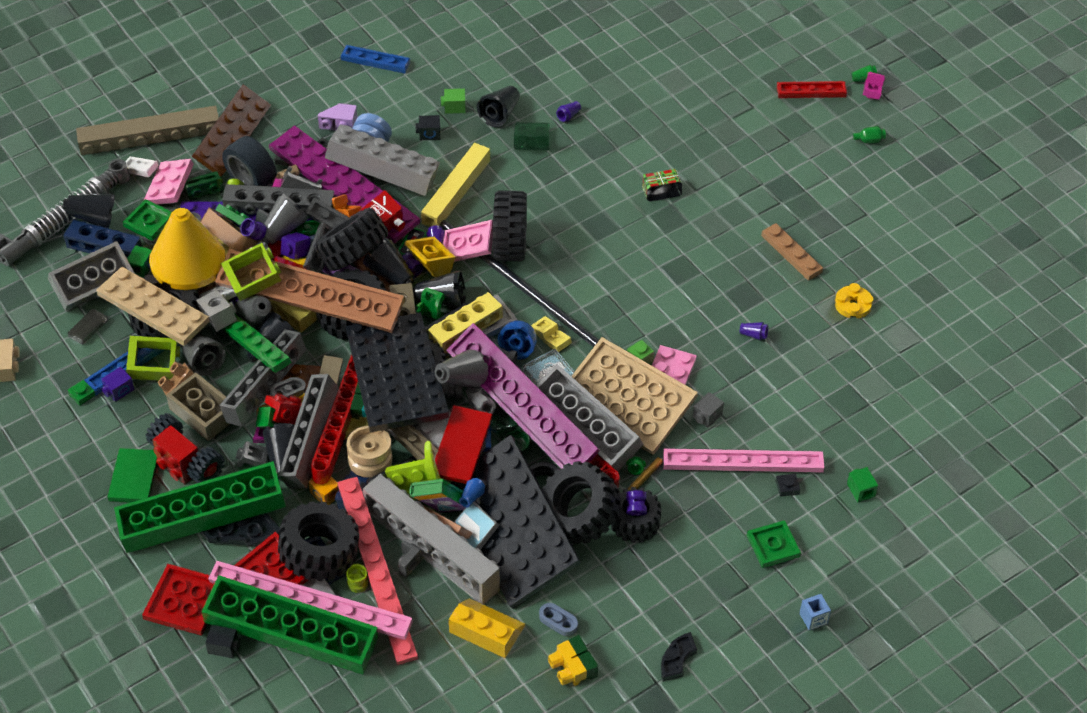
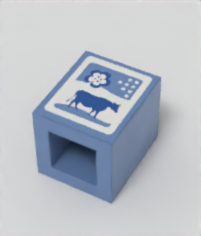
M822 594L802 600L800 616L808 630L828 624L831 610Z

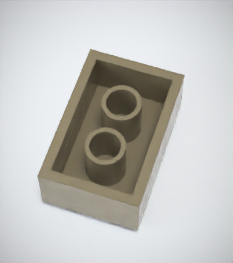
M196 372L166 395L169 409L207 441H210L230 425V423H226L219 406L226 396Z

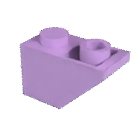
M339 103L319 113V128L337 130L340 124L352 128L358 118L357 106Z

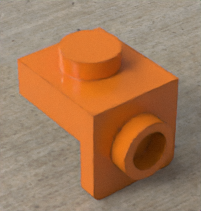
M343 194L332 198L333 208L347 217L358 213L362 209L361 206L347 205V195Z

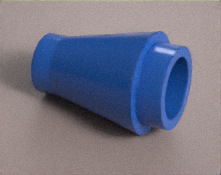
M478 478L468 480L459 503L463 507H470L474 501L484 494L485 484Z

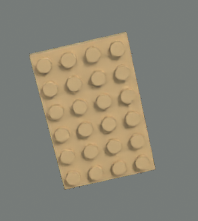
M601 337L571 376L636 433L644 444L641 448L652 455L655 454L698 396V392L603 337Z

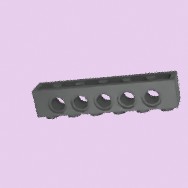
M226 184L222 201L224 207L228 204L243 214H257L259 209L269 214L278 197L284 194L294 201L299 209L306 212L314 197L333 208L332 198L335 197L334 190Z
M284 330L273 342L277 348L290 357L291 364L275 373L258 360L219 406L226 423L243 426L265 400L266 395L270 394L271 387L279 383L305 353L306 347L300 332Z

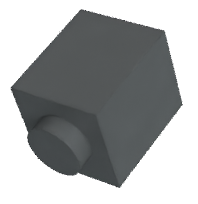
M708 392L694 405L693 418L698 423L709 428L723 414L724 402Z

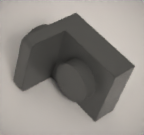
M246 441L243 447H239L235 457L238 459L237 467L241 468L244 462L254 466L265 464L268 455L266 447Z
M404 540L401 543L403 555L399 559L398 564L400 575L407 578L421 562V553L417 545L410 544Z

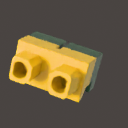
M580 635L557 645V651L548 656V663L551 668L555 669L561 665L564 668L557 672V677L562 685L572 682L576 686L581 680L586 678L591 680L598 677V664L590 651H588Z

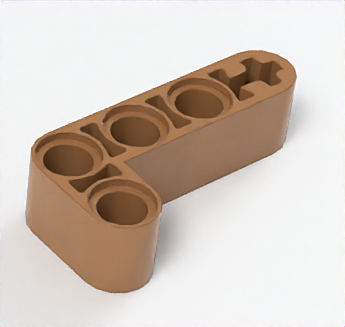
M209 207L201 220V223L214 236L232 250L244 252L262 242L261 240L256 241L243 236L238 226L213 208Z

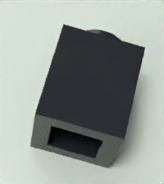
M440 115L419 116V123H415L416 134H419L420 141L441 140Z
M212 625L205 644L208 654L233 658L235 651L239 650L241 640L238 638L236 629Z

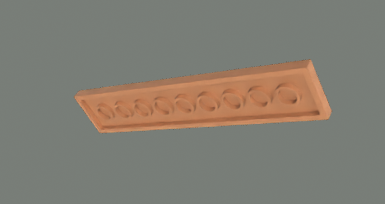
M229 249L224 261L242 252ZM261 258L235 271L241 287L272 273L265 258ZM271 260L272 263H277L282 272L278 274L281 281L256 293L270 300L390 333L393 332L405 301L403 295ZM221 267L215 283L219 286L233 289L223 267Z

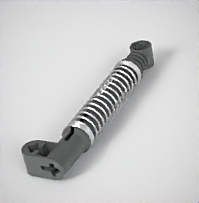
M122 159L113 160L109 164L107 171H104L100 176H94L88 180L85 185H81V189L77 188V192L73 191L72 195L74 193L77 195L109 194L110 189L117 184H124L129 181L130 174L126 162ZM60 201L59 205H55V209L51 208V212L46 211V215L42 214L41 218H37V222H32L33 225L28 224V226L21 230V234L13 240L0 233V263L5 266L11 265L32 248L35 249L41 246L43 242L51 238V235H55L56 232H59L60 229H63L69 222L77 218L66 214L65 209H62L63 205L61 203L63 202Z

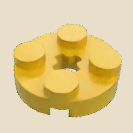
M852 283L837 292L835 307L841 315L848 318L856 316L857 319L867 316L871 311L873 296L866 289L860 287L859 284Z

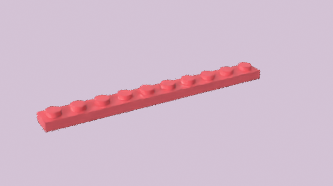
M354 477L339 481L337 484L345 509L348 512V516L351 515L359 528L358 549L364 567L367 570V576L377 606L380 609L404 615L358 478ZM408 632L406 640L387 635L397 665L418 659L410 632Z

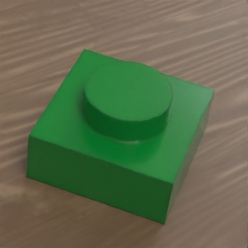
M84 380L67 390L69 396L79 406L96 396L95 391Z

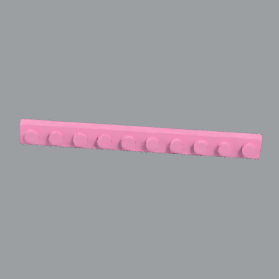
M216 561L209 576L210 583L215 584L218 575L376 626L379 633L406 640L413 622L412 618L220 561Z

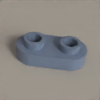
M546 603L541 606L539 619L544 625L563 636H571L577 631L578 621L574 615L553 603Z

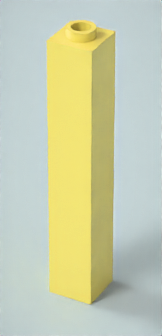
M477 143L472 145L421 211L423 225L428 227L440 226V223L447 219L490 162L489 148Z

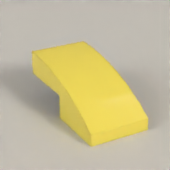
M546 316L531 325L537 336L557 353L572 343L571 337L558 330L557 323Z

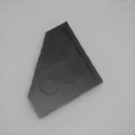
M266 513L200 533L209 543L258 546L274 532L279 535L280 527Z

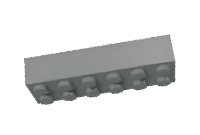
M341 124L330 138L325 158L424 196L433 184L440 164L439 161L432 157L423 156L416 151H410L402 148L400 145L386 142L382 138L370 136L366 132H360L352 129L350 126Z
M558 364L536 385L600 450L598 455L617 472L644 445L636 433Z

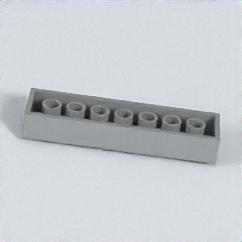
M379 474L363 488V496L370 516L402 542L405 540L410 544L417 545L422 558L474 600L485 605L500 591V570L498 564L493 560L487 559L481 550L472 547L463 536H458L449 525H444L434 513H429L425 510L423 505L410 498L405 490H400L396 487L391 479H386Z

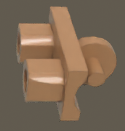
M174 362L170 367L171 373L174 374L171 379H168L166 376L161 377L158 385L162 388L165 395L194 374L189 365Z

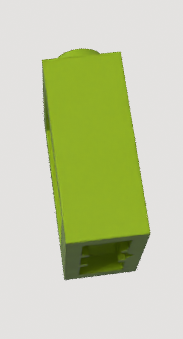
M262 243L221 263L240 301L281 281L278 274L282 272L277 263H272L271 259L274 257L270 249H265ZM264 257L272 273L241 287L235 271Z
M130 336L127 374L132 379L159 381L163 376L171 379L174 374L171 373L170 367L176 362V357L180 358V346H177V342L171 338ZM138 348L171 350L169 368L136 366Z

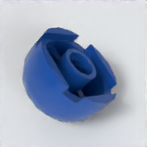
M516 320L509 322L498 335L499 347L505 348L506 351H517V359L519 360L527 358L533 352L537 343V335L534 328L524 321Z

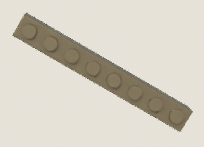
M216 106L76 128L77 140L81 155L207 135L219 117Z

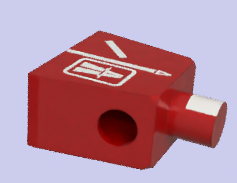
M385 190L360 209V211L369 207L374 209L388 229V232L392 228L400 232L405 227V222L402 221V207Z

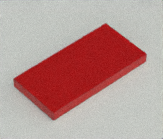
M453 406L435 458L437 470L442 479L464 484L472 479L492 420L491 413Z

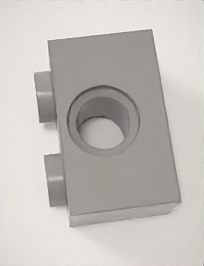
M217 289L197 300L201 312L209 316V323L216 331L237 321L234 315L236 313L234 305L231 302L229 303L225 294L221 295Z

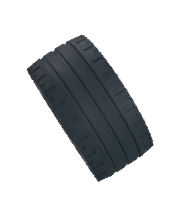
M243 136L222 153L223 163L232 179H239L244 185L267 186L276 178L277 172L273 159L263 145L252 137Z

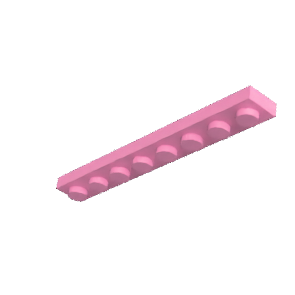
M664 449L663 451L664 470L824 472L823 452L711 449Z

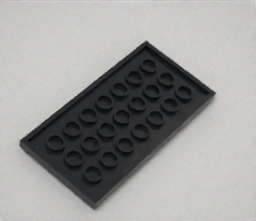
M421 313L399 316L392 333L361 324L346 326V333L370 433L449 418V411L441 383L435 377L436 365Z
M510 435L479 456L472 478H478L485 484V492L474 502L499 524L498 528L481 548V551L487 559L493 560L498 564L500 570V589L508 605L514 609L578 566L581 561L515 439ZM455 481L451 482L452 485L464 491L466 484Z

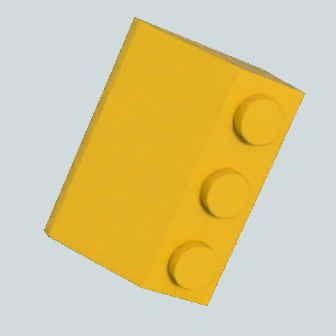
M470 598L460 602L449 618V633L503 658H506L525 627V623Z

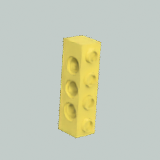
M488 292L478 297L472 303L463 306L454 314L447 316L446 319L438 324H434L428 329L429 339L433 340L434 343H439L446 354L448 353L446 350L472 323L483 331L502 319L503 306Z

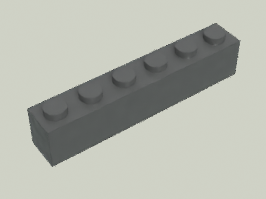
M315 374L310 377L278 477L289 489L307 488L312 473L311 463L339 388L329 374Z

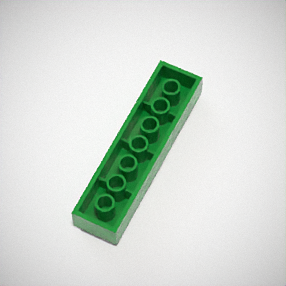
M274 461L120 505L114 507L120 541L126 553H130L286 507L278 473Z
M218 575L202 610L205 623L236 629L238 634L362 675L379 638L378 627L220 575Z

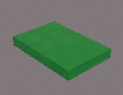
M119 448L107 496L108 501L131 503L150 497L157 468V457L153 450Z

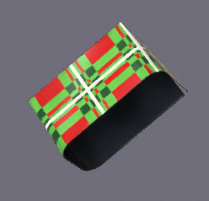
M676 169L643 174L642 188L648 201L679 197L680 194L682 196V182Z

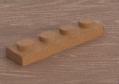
M775 223L762 231L761 236L808 281L823 272V267L779 225Z

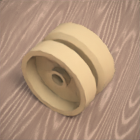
M363 426L351 432L347 438L348 464L356 475L373 477L386 470V467L392 465L391 438L385 430L370 433L369 427Z

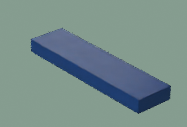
M346 45L341 54L342 61L400 73H406L410 64V58L350 45Z

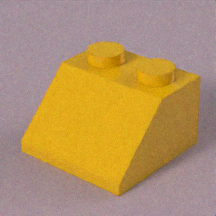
M435 237L405 241V245L411 254L422 263L432 276L436 278L451 272L456 257Z

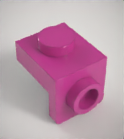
M868 72L863 95L869 99H880L885 76Z

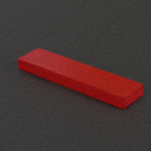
M845 81L777 82L778 98L847 97Z

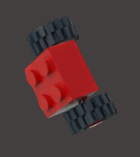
M161 414L159 419L156 417L154 419L155 422H151V428L147 429L146 440L154 447L153 451L156 454L158 466L162 470L166 469L174 480H179L184 485L191 479L200 483L217 478V474L222 472L221 468L225 465L223 464L225 462L224 457L212 447L203 448L199 452L198 447L182 435L184 427L172 414Z

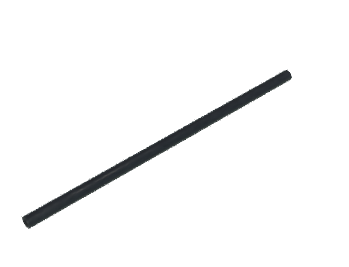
M443 220L440 223L444 230L456 228L447 220ZM490 254L478 256L593 348L598 343L599 339L502 263L495 260Z

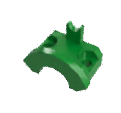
M426 287L421 294V302L417 305L418 309L416 312H420L421 315L434 318L435 320L441 318L444 312H441L440 309L445 295L442 292Z

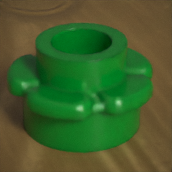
M635 456L628 459L626 465L631 474L639 475L643 472L644 467H646V462L640 457Z

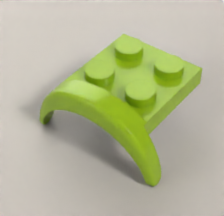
M430 441L425 442V459L386 467L385 473L387 478L391 479L400 490H405L413 500L416 499L411 497L409 493L411 483L441 479Z

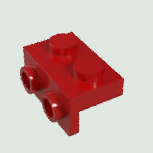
M275 394V396L266 395L264 403L276 409L273 421L295 424L302 405V399L296 396L287 398L284 395Z

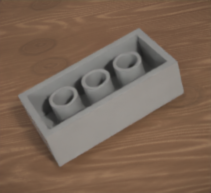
M116 241L50 272L48 280L64 310L67 311L98 296L96 290L121 267L126 268L132 273L134 271Z

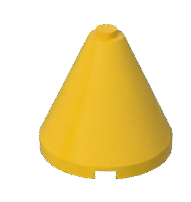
M178 208L171 213L151 251L149 262L153 276L161 284L165 282L170 284L173 289L192 290L204 287L216 280L215 276L219 273L222 267L221 263L224 262L226 255L222 243L188 209Z

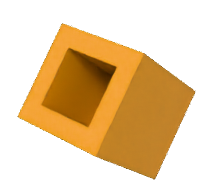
M331 477L329 482L323 485L314 483L312 478L309 481L310 493L319 502H326L327 505H330L335 501V496L339 490L336 480Z

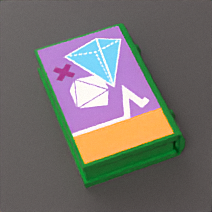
M444 479L411 483L410 496L439 513L461 511L466 508L459 503L463 491Z

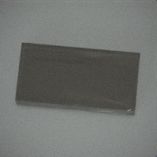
M92 309L67 332L68 337L83 345L108 321L107 316Z

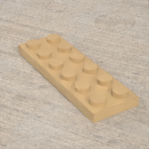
M124 267L117 270L96 290L98 296L183 346L210 322L209 316Z

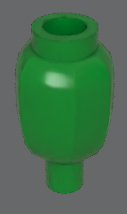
M879 126L867 127L862 129L860 133H853V140H861L867 144L879 143L882 139H886L885 128L881 129Z

